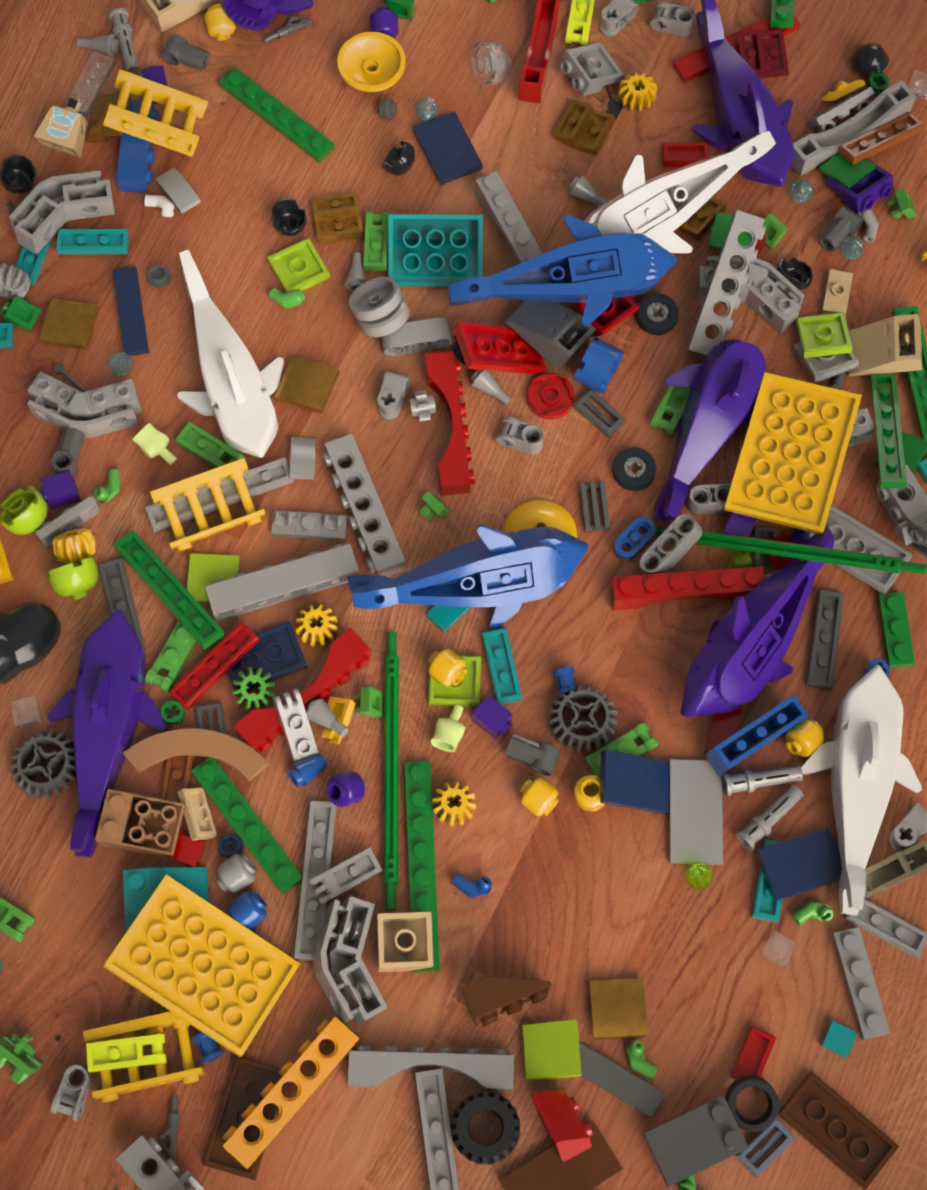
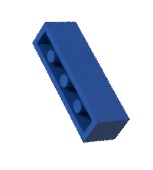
M131 100L128 111L139 114L142 100ZM152 101L148 118L159 121V111L155 110ZM123 133L120 142L116 178L120 192L148 193L149 183L152 184L153 171L150 168L151 163H155L154 143Z
M794 694L705 753V756L720 776L806 719L809 715Z

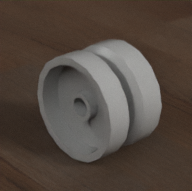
M390 277L373 278L362 283L354 290L349 299V305L354 316L357 318L363 333L369 337L389 335L402 327L409 318L410 310L396 281Z

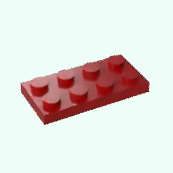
M458 322L453 327L467 369L541 375L547 370L542 355L511 327Z

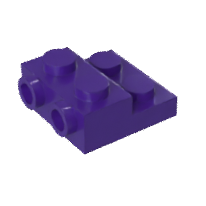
M876 165L875 170L866 174L864 180L857 181L849 189L829 176L826 177V185L842 195V203L859 213L863 209H871L879 198L890 196L893 190V175Z

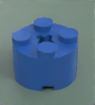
M595 336L581 360L580 368H577L573 380L598 393L604 394L625 352Z

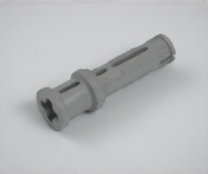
M115 8L108 14L109 20L113 23L114 27L112 31L119 42L125 71L136 74L140 71L131 38L133 29L128 23L129 14L125 8Z
M800 765L754 773L751 770H744L743 773L733 775L723 773L722 787L725 796H731L732 793L742 791L752 793L755 791V788L802 781L803 774ZM785 775V777L766 779V777ZM733 782H742L741 784H733Z
M792 785L761 816L753 817L749 826L742 832L738 831L735 836L739 843L745 849L752 852L755 849V845L764 836L768 837L771 834V827L804 798L803 792L797 786Z

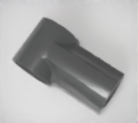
M177 34L170 36L161 52L162 58L171 65L182 63L200 71L206 69L210 57L209 51L189 44L185 38Z
M843 206L833 218L831 225L819 237L818 241L822 248L828 252H835L849 235L852 236L863 222V218L846 206Z
M69 427L63 429L57 452L51 458L56 474L70 470L73 478L78 472L77 462L85 438L83 432ZM69 463L68 466L60 468L62 464Z
M513 734L505 756L529 765L537 773L551 776L561 751L550 744H537Z

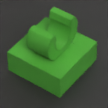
M905 188L895 191L897 199H891L888 202L890 208L898 206V209L891 213L894 219L902 217L903 214L908 220L916 217L917 213L912 198Z
M769 214L766 216L763 225L766 226V244L773 248L777 246L788 228L773 214Z
M427 491L422 497L427 505L419 513L425 519L431 521L437 514L445 518L451 512L434 493Z
M369 686L361 688V694L354 696L355 700L360 701V708H355L354 712L372 718L383 717V692Z

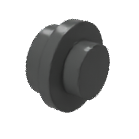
M386 97L385 100L380 101L381 117L386 118L388 121L393 120L394 116L397 115V103L393 101L392 97Z
M162 265L152 266L147 273V281L154 288L165 287L171 279L169 270Z

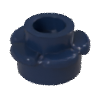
M236 834L223 836L218 842V852L222 857L229 858L234 854L242 853L244 849L243 842L240 841V837ZM233 845V848L229 849L228 846Z

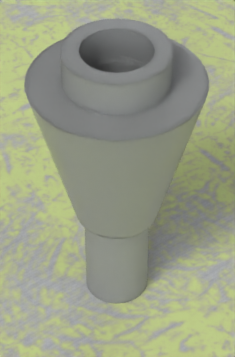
M108 34L91 39L78 38L77 46L90 48L113 57L118 52L119 42L114 34Z
M584 176L581 178L576 177L569 186V189L572 190L570 195L590 203L593 202L599 207L608 202L598 195V192Z
M358 252L353 254L352 266L345 281V288L352 293L357 287L367 281L362 266V254Z
M477 370L472 376V387L492 397L495 396L505 406L511 401L512 398L500 389L501 387L490 371Z
M324 699L314 700L308 705L306 714L309 721L332 729L341 737L348 733V728L338 721Z

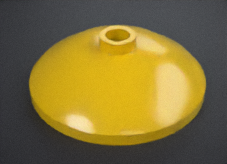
M365 32L353 36L341 47L337 60L338 70L343 80L351 87L365 92H378L393 86L402 77L406 64L405 53L401 45L391 36L380 32Z
M546 500L529 501L515 508L508 516L503 530L504 532L514 531L517 534L520 530L537 528L538 526L553 527L577 538L576 525L568 511L560 505Z

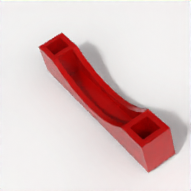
M562 0L537 1L531 39L519 82L518 100L541 104Z
M454 351L425 354L428 386L444 403L452 424L449 446L445 455L438 463L441 496L470 493V484H475L473 469H468V462L472 461L471 448L465 445V440L469 439L468 425H463L462 418L466 417L465 403H460L459 397L463 395L462 381H457V374H461L460 360H455Z
M763 566L612 577L610 586L613 610L639 609L661 602L694 598H716L735 601L736 597H745L765 581Z
M351 627L331 643L324 669L316 681L305 692L300 694L305 711L312 701L318 699L327 700L336 686H342L347 683L351 678L350 674L356 669H363L370 662V657H372L371 649ZM275 707L253 709L233 726L235 732L245 744L258 753L260 751L262 753L267 751L273 745V740L280 734L281 736L284 735Z

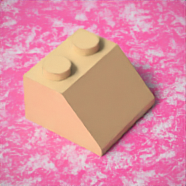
M431 912L377 914L378 972H402L433 967Z

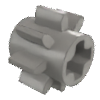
M426 390L414 392V398L409 399L412 417L418 416L419 422L431 420V414L436 413L433 395L427 396Z

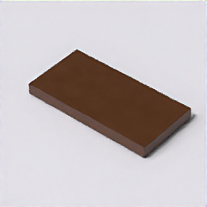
M236 1055L202 1165L256 1181L265 1149L252 1165L245 1169L222 1147L225 1143L222 1137L232 1125L236 1128L239 1127L244 1121L241 1115L252 1103L255 1106L259 1104L263 1099L260 1093L270 1082L275 1085L282 1077L279 1071L282 1068ZM266 1104L263 1108V1116L267 1120H274L277 1107L273 1104ZM253 1125L247 1126L244 1130V1138L248 1142L256 1141L259 1137L257 1127Z
M812 1071L809 1072L778 1112V1116L863 1190L868 1188L899 1147Z
M592 1120L588 1123L593 1133V1136L589 1137L592 1144L591 1148L562 1162L553 1145L499 1181L504 1190H592L623 1168Z

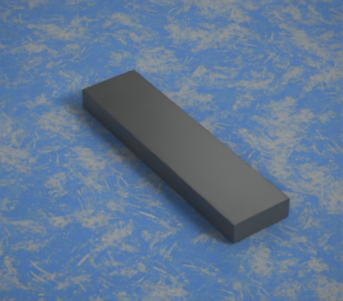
M123 558L99 563L98 567L110 614L116 609L122 611L146 651Z
M821 589L818 591L806 686L825 690H832L844 593Z
M579 1042L582 1077L646 1116L653 1118L665 1093Z

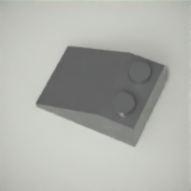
M724 1095L643 1134L667 1187L749 1148Z

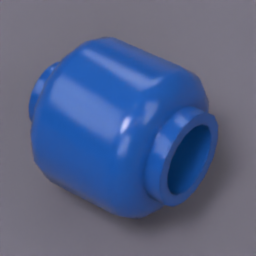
M254 891L252 893L242 892L228 906L227 910L231 918L252 931L267 916V903Z

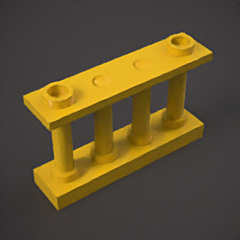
M119 69L114 87L121 89L117 105L109 104L103 125L192 157L200 137L192 134L196 117L202 119L208 101ZM130 93L143 97L139 114L125 110ZM152 101L165 105L161 122L148 118ZM174 109L187 113L183 130L170 126Z
M245 458L150 492L154 503L160 502V505H163L176 538V541L169 543L172 550L177 548L178 552L191 548V543L245 523L248 526H252L262 522L261 517L265 516V511L262 509L256 512L243 478L245 476L244 471L248 470ZM228 477L234 480L247 514L235 520L231 517L220 484H222L221 480ZM206 485L208 489H211L223 524L210 529L196 494L198 493L197 488ZM181 494L187 497L200 531L188 537L185 536L173 501H175L174 497Z
M170 1011L83 1031L84 1042L94 1043L118 1038L136 1037V1034L147 1032V1036L163 1033V1028L173 1026L174 1030H177L184 1069L181 1072L168 1074L166 1063L155 1064L157 1077L141 1081L138 1066L129 1067L127 1070L130 1083L113 1087L111 1070L100 1071L102 1090L92 1092L93 1098L101 1099L102 1103L118 1100V1095L181 1080H183V1084L200 1081L199 1076L206 1075L204 1068L194 1067L188 1032L190 1024Z

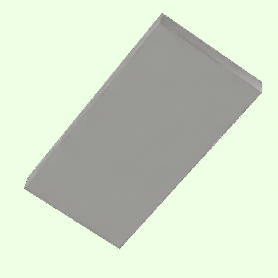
M831 505L825 527H829L835 537L833 549L902 558L903 561H910L913 555L911 552ZM810 532V538L816 533ZM835 564L884 595L900 575L894 572Z
M670 759L669 863L722 865V774L719 776L707 760Z

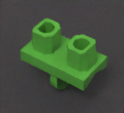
M16 1034L11 1038L5 1035L0 1039V1069L5 1067L8 1061L12 1063L15 1067L9 1076L17 1084L26 1081L31 1074L39 1071L44 1064L33 1056L36 1049L30 1045L33 1041V1036L30 1034H26L23 1038Z

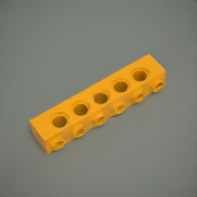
M336 1017L332 1018L331 1021L326 1018L315 1031L319 1035L312 1042L309 1039L305 1041L297 1051L300 1054L299 1058L294 1063L289 1060L279 1071V1074L282 1076L275 1085L270 1082L260 1093L263 1099L259 1104L255 1106L252 1103L241 1115L244 1121L239 1127L236 1128L232 1125L222 1137L225 1141L222 1147L245 1169L252 1165L359 1040ZM322 1040L331 1042L333 1051L330 1055L320 1053L319 1043ZM304 1061H310L314 1065L315 1071L310 1077L304 1076L300 1071V1066ZM291 1082L295 1085L296 1094L293 1098L283 1096L281 1089L284 1083ZM266 1104H273L277 1107L278 1114L274 1120H267L263 1116V1108ZM249 1125L257 1127L259 1131V1137L254 1142H248L244 1138V1130Z

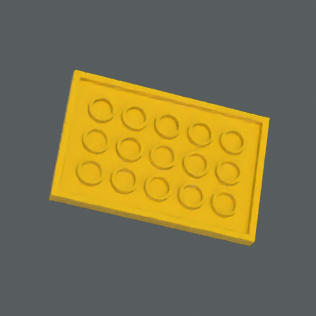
M765 372L725 504V511L816 534H823L862 395Z
M165 875L103 967L237 1056L242 1057L300 963L168 875Z

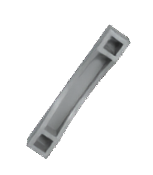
M901 80L884 90L868 106L844 123L824 132L808 134L793 143L794 156L791 166L801 177L830 160L831 156L837 155L839 146L910 112L916 96Z
M497 171L476 179L475 195L485 213L492 218L501 230L517 263L520 264L543 254Z
M356 1046V1051H349V1087L377 1088L384 1081L400 1072L420 1067H438L461 1073L475 1081L486 1091H513L514 1055H508V1050H492V1054H481L480 1049H465V1054H456L454 1049L438 1048L437 1053H426L427 1048L420 1047L410 1048V1052H399V1047H383V1052L372 1051L370 1046Z

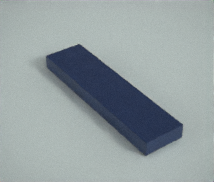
M135 266L113 270L125 356L150 353L137 268Z

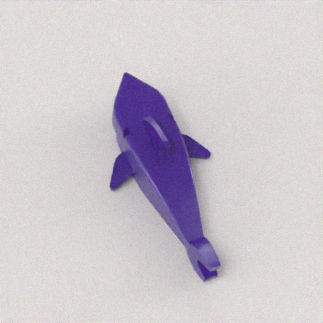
M701 0L702 11L697 12L696 23L700 40L707 51L718 126L694 125L692 131L714 148L726 149V152L731 151L736 146L762 132L769 131L776 144L763 156L743 166L738 172L748 180L781 187L784 184L794 156L793 142L787 130L793 101L789 99L780 106H777L763 81L725 40L716 1Z
M825 527L823 534H815L811 538L810 532L796 528L793 533L792 543L833 549L835 537L829 527ZM794 558L745 597H736L733 608L721 621H715L712 624L707 643L702 647L689 668L680 711L683 716L694 717L734 711L740 704H745L756 698L767 683H774L792 673L793 667L781 662L794 637L816 574L825 562Z
M116 609L87 637L81 653L76 687L62 697L47 717L50 722L73 717L79 811L76 814L73 825L70 850L75 851V856L92 858L96 850L97 843L95 837L107 790H112L126 758L123 752L130 748L138 720L163 733L166 731V725L155 702L148 695L144 694L146 683L145 650L120 609Z

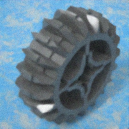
M576 684L577 691L575 692L568 687L569 692L566 695L560 692L557 696L559 701H552V706L555 708L549 710V716L553 717L549 720V726L555 727L552 730V735L561 734L558 738V743L561 744L567 740L566 748L570 749L572 744L576 745L577 753L581 751V746H585L587 753L591 752L592 744L599 750L601 748L600 741L607 744L609 742L608 736H614L615 730L611 727H617L618 721L613 718L617 717L618 712L617 710H610L614 707L615 703L614 701L606 702L609 695L604 693L600 696L599 687L595 688L594 692L590 691V684L586 685L585 690H581L580 684ZM576 701H588L591 703L587 706H581ZM565 708L570 711L569 714L573 718L568 728L562 719V713ZM598 709H600L604 717V725L601 729L597 726V722L593 717ZM583 714L588 715L587 722H578L579 715H582V717ZM584 730L592 735L580 736L575 733Z
M40 730L39 737H36L34 733H30V741L27 742L23 738L21 743L24 746L22 748L14 747L18 756L10 757V760L15 763L10 766V771L15 773L12 776V780L19 782L17 787L20 790L25 789L27 796H31L34 793L36 799H41L44 793L47 799H51L52 792H55L57 796H61L60 789L62 787L65 790H70V786L67 784L68 781L76 782V777L72 775L76 773L74 747H72L73 741L70 738L65 740L66 736L63 733L56 736V732L50 730L48 735H46L44 730ZM43 747H57L62 751L46 753ZM34 753V760L27 764L30 756ZM42 756L49 762L47 767L49 773L42 767L44 762ZM65 761L61 773L56 777V770ZM42 775L49 782L37 783L29 780V778Z

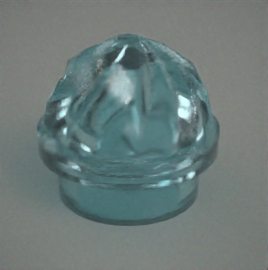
M426 97L417 103L416 114L418 119L425 122L437 116L438 105L435 100Z
M807 179L795 181L790 188L793 200L798 203H804L809 200L814 192L812 184Z
M848 237L841 244L842 254L849 260L859 258L865 250V245L859 237Z
M125 352L112 354L110 359H108V367L114 374L122 376L131 372L133 360Z

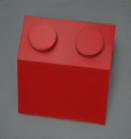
M564 1090L536 1092L531 1095L538 1116L562 1162L592 1147L589 1137L593 1136V1133L586 1120L580 1121L577 1115L580 1109L573 1096L568 1098Z

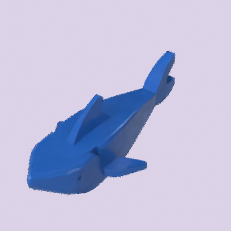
M566 215L564 222L577 242L561 246L494 275L466 279L448 286L450 307L476 303L490 298L555 303L586 302L582 318V325L586 327L607 310L611 300L615 297L621 298L638 295L651 290L676 264L677 257L643 234L616 233L602 236L596 226Z
M478 525L476 530L481 539L450 550L394 579L380 575L349 576L347 579L353 605L356 608L378 609L398 603L450 607H494L489 627L495 630L513 617L520 610L522 603L545 598L556 589L562 587L588 550V544L553 527L520 530L515 534L514 531L504 532L485 525Z

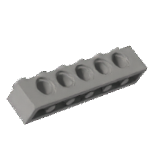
M740 210L734 212L686 350L707 356L708 352L715 345L722 342L725 332H730L734 319L730 318L733 309H738L742 298L738 294L741 286L745 287L750 276V273L747 272L749 263H754L758 253V249H755L757 240H762L766 231V226L763 225L765 219ZM740 233H745L749 236L750 242L747 246L739 244L738 236ZM732 256H737L741 259V267L737 270L730 266L729 262ZM724 279H729L733 283V290L730 293L722 290L721 284ZM717 302H721L725 306V313L722 316L716 315L713 311V307ZM709 325H713L717 329V335L713 339L708 338L705 334V329Z
M349 434L325 443L326 453H323L324 461L327 467L332 466L334 474H331L335 487H340L343 495H340L344 509L349 508L352 516L348 518L353 531L358 529L360 534L357 540L361 551H367L370 558L366 562L371 574L376 573V575L388 577L406 570V561L353 435ZM344 462H348L351 464L347 468L340 467V465ZM352 483H357L360 485L356 489H351L348 487ZM361 504L369 506L366 510L357 509ZM370 525L378 527L373 532L367 531L366 528ZM377 547H385L387 549L384 553H376L374 551Z

